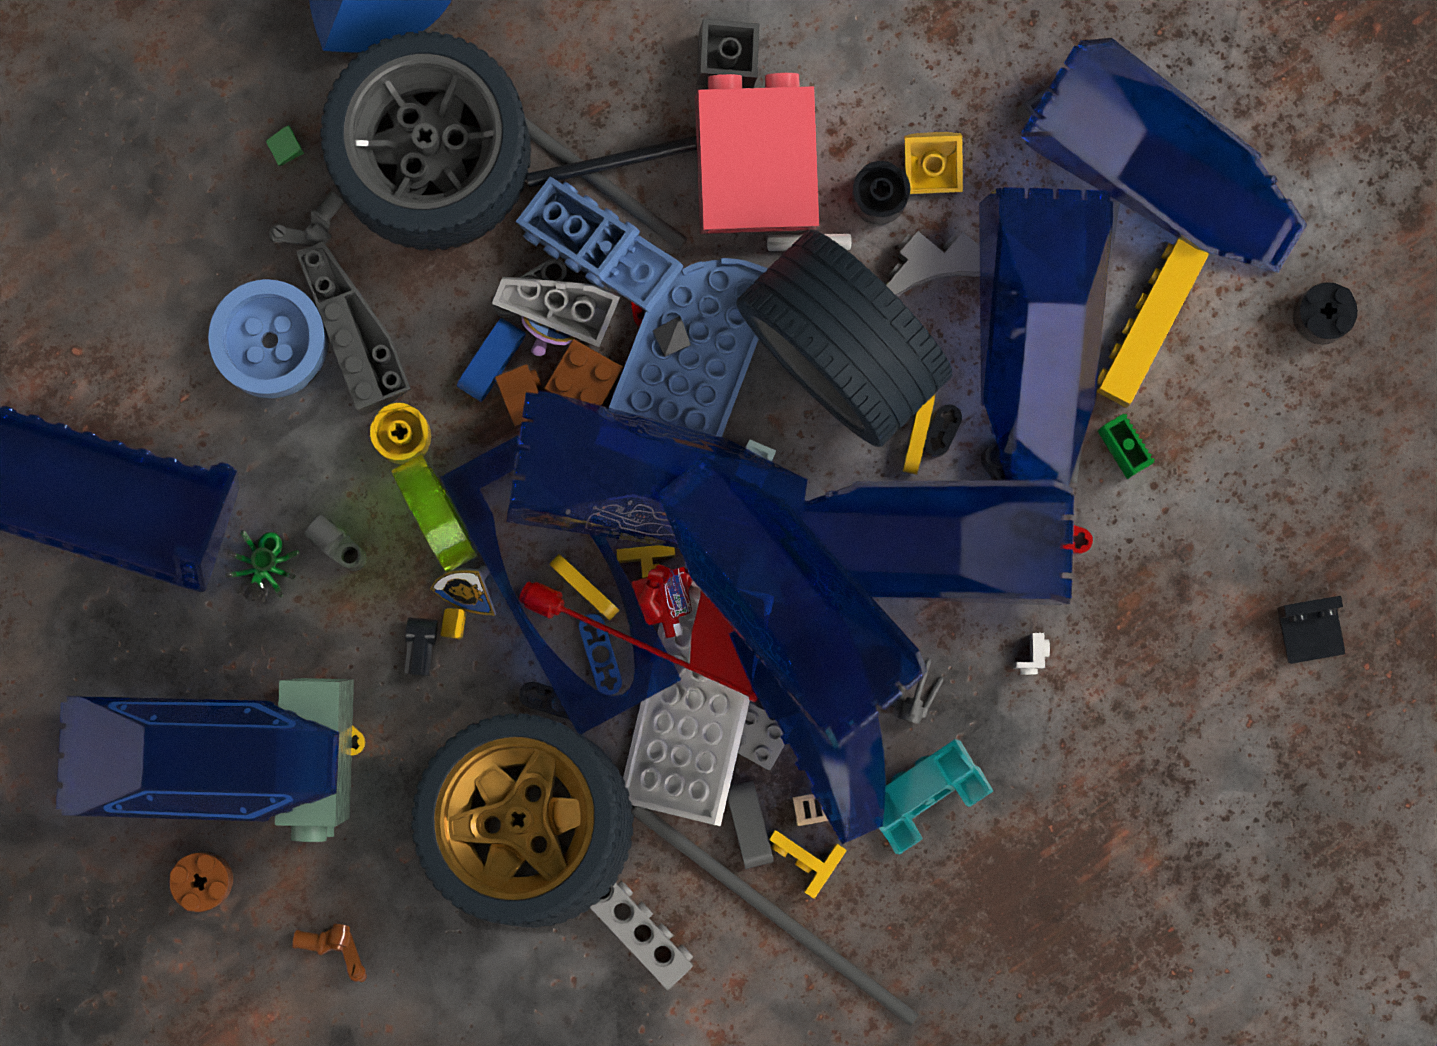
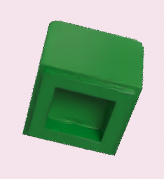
M289 125L266 140L278 166L304 154Z

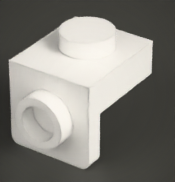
M1044 633L1030 634V662L1013 663V669H1020V675L1038 674V669L1045 668V657L1050 655L1049 639H1044Z

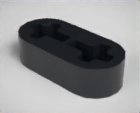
M944 405L939 409L926 435L924 450L932 457H941L948 451L961 424L962 413L955 405ZM949 411H952L954 413L953 418L957 420L956 423L951 422L947 430L941 428L945 420L941 417V414H947ZM940 432L944 434L941 443L945 445L944 449L938 448L937 451H933L929 440H935Z

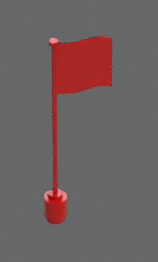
M703 573L700 575V599L691 633L690 663L564 607L562 593L544 584L529 581L524 585L520 593L519 601L524 604L526 609L548 619L553 618L554 615L558 616L563 612L748 696L749 700L754 703L759 698L760 692L753 690L756 648L758 649L756 644L760 641L761 635L751 627L755 628L756 626L760 630L763 628V600L727 584L754 616L753 622H750L744 613L739 610V607L734 605L735 602L727 593L725 602L728 606L724 603L707 575L705 577ZM711 577L723 592L724 583ZM734 625H735V626H738V627H736V628H737V630L739 631V633L734 629V627H733Z

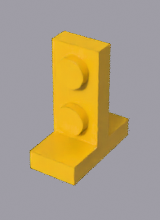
M674 544L616 549L618 563L641 561L643 578L648 576L651 569L659 565L653 564V560L675 558Z
M774 830L769 838L773 842L771 849L783 857H786L789 853L798 860L795 865L808 874L812 869L816 871V874L804 890L806 894L814 899L847 851L836 843L824 862H822L776 830Z

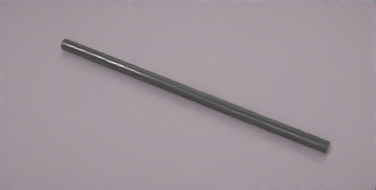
M636 806L631 812L634 817L906 1024L911 1026L919 1015L651 810Z

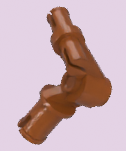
M333 924L332 929L321 934L300 930L295 931L293 948L317 951L318 955H323L330 950L343 952L349 978L354 982L360 983L364 982L367 978L366 970L362 966L354 939L350 933L351 927Z

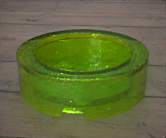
M422 453L392 469L394 479L409 509H411L418 522V526L444 570L448 573L478 557L477 551L461 519L424 454Z

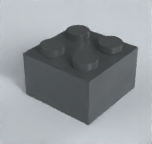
M703 19L699 29L696 85L708 86L707 77L735 74L742 76V88H754L758 77L760 24Z

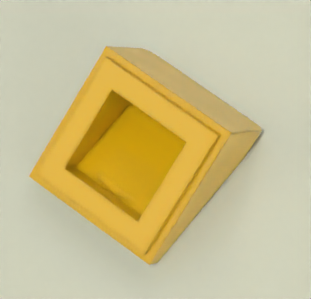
M453 608L445 609L440 633L442 637L458 640L463 638L466 611Z

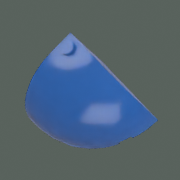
M309 0L313 23L323 51L362 52L363 50H368V47L372 44L380 43L382 39L393 38V35H405L406 32L418 33V31H424L443 14L452 1Z

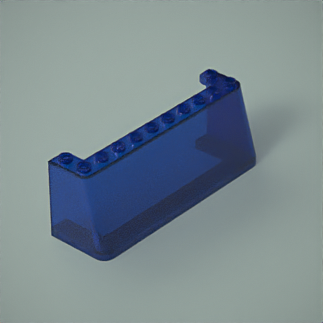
M1 406V531L193 591L204 592L206 590L240 489L238 472L234 467L223 462L218 463V465H211L209 471L198 465L190 467L173 457H165L164 459L155 456L147 449L139 448L135 450L118 440L106 441L100 439L92 432H77L66 424H51L45 422L43 418L37 415L29 414L26 416L17 413L11 407Z

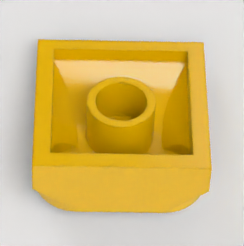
M927 132L904 136L905 173L910 182V194L963 192L961 133Z

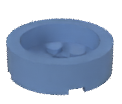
M256 280L237 287L217 306L209 326V348L213 361L219 371L227 380L243 392L260 398L285 397L306 387L318 371L321 370L328 351V334L318 308L300 289L278 280ZM269 333L276 334L278 337V343L274 348H266L262 343L263 338Z

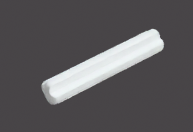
M803 234L768 235L767 248L769 251H786ZM825 234L846 250L851 249L850 234Z

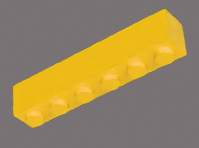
M1178 238L1174 244L1168 243L1161 256L1165 262L1161 269H1154L1148 281L1152 285L1148 294L1142 293L1135 305V308L1139 309L1135 319L1129 317L1122 330V333L1126 334L1121 344L1116 342L1109 355V358L1113 361L1108 369L1103 367L1095 383L1099 384L1097 393L1125 408L1131 404L1209 253L1181 238Z

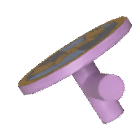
M522 316V323L525 328L537 337L531 349V352L536 356L545 354L547 343L567 345L571 344L573 339H575L573 336Z

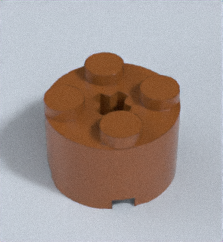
M200 851L189 854L180 859L170 872L169 883L172 896L180 906L188 911L203 912L213 909L222 904L231 892L233 885L232 869L224 858L215 853ZM199 876H206L208 882L204 883V888L202 885L197 886L196 884Z

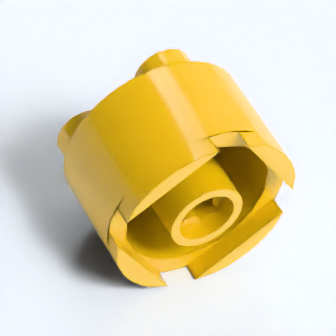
M393 403L383 407L375 416L370 426V437L376 450L386 460L396 464H409L420 459L428 451L431 442V429L425 417L415 407L405 403ZM402 427L408 433L404 435V439L399 440L394 435L398 434V428Z

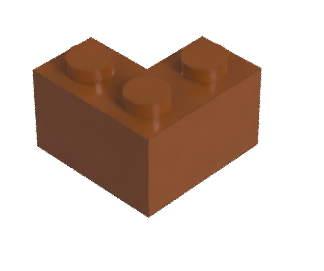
M525 364L495 377L518 433L550 421L547 413L552 412L551 407L547 408L540 405V403L545 404L544 401L547 402L548 399L543 394L545 391L539 393L537 387L542 384L535 369L530 371L528 365Z

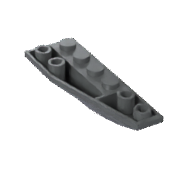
M320 242L297 251L296 253L356 410L361 415H365L393 403L410 391L409 382L391 336L325 243Z

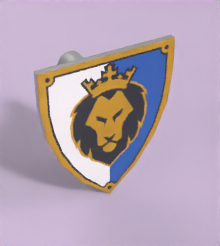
M480 566L479 569L463 568L447 571L440 575L430 588L443 600L457 608L481 615H496L484 582L490 573L486 566Z

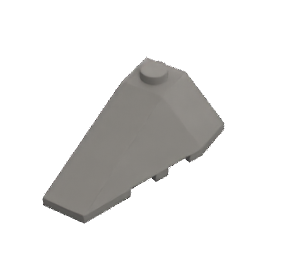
M502 277L492 304L600 347L621 295L594 284Z

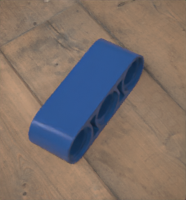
M500 318L462 374L457 387L479 402H482L496 383L495 377L502 374L523 342L526 333L504 318Z

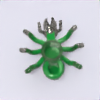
M242 530L240 534L253 552L251 558L232 551L228 552V556L253 565V568L226 573V578L241 577L253 573V578L243 582L238 590V594H241L244 587L247 586L244 593L246 599L253 592L252 601H256L260 598L261 591H263L264 594L261 602L265 603L268 592L262 581L264 578L272 585L278 597H282L283 592L268 572L271 571L284 577L295 579V574L275 568L277 563L287 561L299 555V550H294L277 558L283 549V541L279 535L273 532L263 534L258 541L257 549L246 531Z

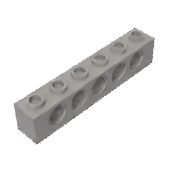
M572 839L561 848L563 854L568 850ZM621 880L618 884L611 885V893L607 898H600L601 900L596 905H591L590 908L656 979L669 990L694 966L690 961L694 956L682 944L677 947L670 940L674 935L663 923L657 926L650 919L653 915L651 910L642 901L637 905L630 897L633 894L632 890ZM619 903L629 905L631 908L630 917L625 920L617 918L614 913L615 906ZM644 924L650 928L651 937L648 940L640 941L635 937L634 930L638 925ZM659 946H666L670 949L671 958L667 962H659L655 958L654 952Z

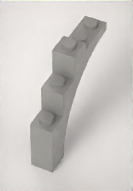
M918 231L913 237L908 234L898 246L901 249L898 258L905 264L901 265L898 263L888 275L891 280L886 286L899 297L916 286L936 279L953 276L982 277L1000 281L1016 288L1039 303L1056 284L1060 276L1009 233L1003 238L997 236L987 248L990 251L988 253L962 232L958 238L953 235L943 246V249L946 250L944 253Z

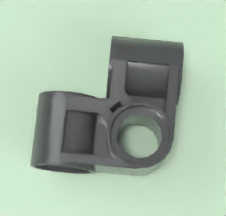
M320 515L307 528L305 536L327 556L332 557L346 569L358 571L365 566L367 561L366 552L330 519L327 520ZM357 550V560L351 564L346 563L345 556L347 552Z

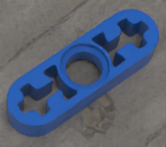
M585 615L586 617L591 618L605 625L604 620L599 615ZM580 620L579 630L596 686L601 693L614 695L622 687V678L607 632L597 628L598 638L604 635L606 641H598L588 646L587 641L593 640L590 631L585 632L584 627L588 624ZM598 646L606 647L609 651V658L603 663L594 661L592 657L593 650ZM613 663L614 669H608L611 678H617V683L613 684V690H608L607 686H601V682L605 680L603 671L597 674L596 668H604Z

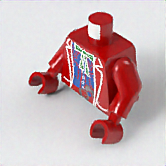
M690 554L689 559L687 556L685 560L687 569L683 566L670 570L668 567L657 565L649 571L647 577L631 582L646 623L653 625L662 622L666 638L683 634L679 617L690 614L692 611L689 588L694 580L695 570L698 569L702 572L708 565V557L701 555V558L704 559L702 562L704 566L697 559L700 556L699 554H694V558L693 554Z

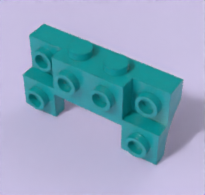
M954 739L932 755H925L915 761L913 768L907 772L902 771L891 778L892 782L861 803L869 818L881 830L896 854H902L923 839L912 819L954 790L958 792L967 807L973 806L993 792L980 767L975 766L961 741Z

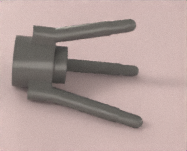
M901 659L898 702L895 707L896 710H899L898 718L920 724L922 717L926 718L928 709L943 682L942 677L937 679L923 704L920 697L929 671L930 659L925 660L914 697L907 696L905 702V659Z

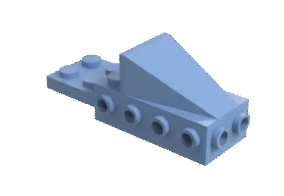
M550 176L516 220V223L525 231L523 237L535 246L539 243L545 246L543 250L554 259L559 257L565 259L564 264L575 273H578L580 270L586 274L585 278L592 284L602 288L606 286L610 290L612 288L649 313L684 266L681 262L639 236L640 231L634 225L627 221L625 224L619 221V217L607 208L604 210L600 209L598 204L589 196H580L577 194L578 191L569 183L564 181L562 184Z

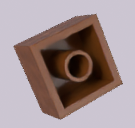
M573 339L545 386V391L557 400L559 398L564 400L565 398V400L568 399L567 401L578 408L579 406L583 407L582 410L585 412L580 413L596 421L616 388L624 367Z

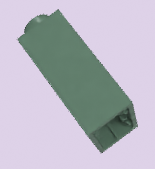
M291 678L279 680L278 713L296 722V725L291 728H278L276 794L289 795L293 798V801L275 809V825L291 826V841H327V837H334V827L350 819L354 679ZM278 718V726L289 725V723ZM276 797L275 804L284 801L286 798Z

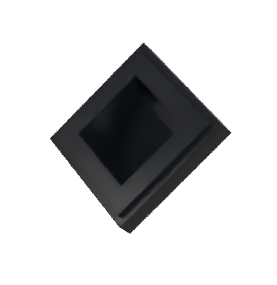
M680 316L652 331L664 357L691 346Z

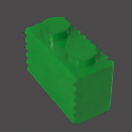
M1127 414L1118 416L1097 430L1127 479L1154 463L1155 459L1151 458L1152 454L1148 453L1149 449L1145 448L1146 444L1142 443L1143 439L1139 438V434L1136 433L1133 424H1130Z

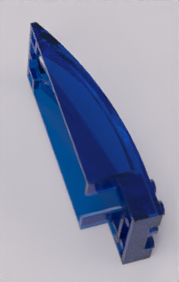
M543 422L440 476V479L577 733L583 734L682 679L673 662L632 644L634 677L630 688L624 694L617 696L604 694L586 683L562 661L541 637L524 612L503 564L496 535L494 514L480 488L531 461L545 489L570 509L584 528L590 517L585 529L598 546L615 579L625 608L631 637L667 653L653 625L646 623L630 582Z

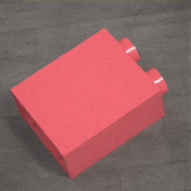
M798 73L765 75V88H742L741 75L724 74L707 77L708 89L698 90L695 96L700 234L815 230L819 226L814 86L800 87Z

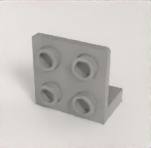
M754 685L753 690L759 691L760 695L755 703L749 702L738 754L767 770H771L802 712L771 721L761 689Z

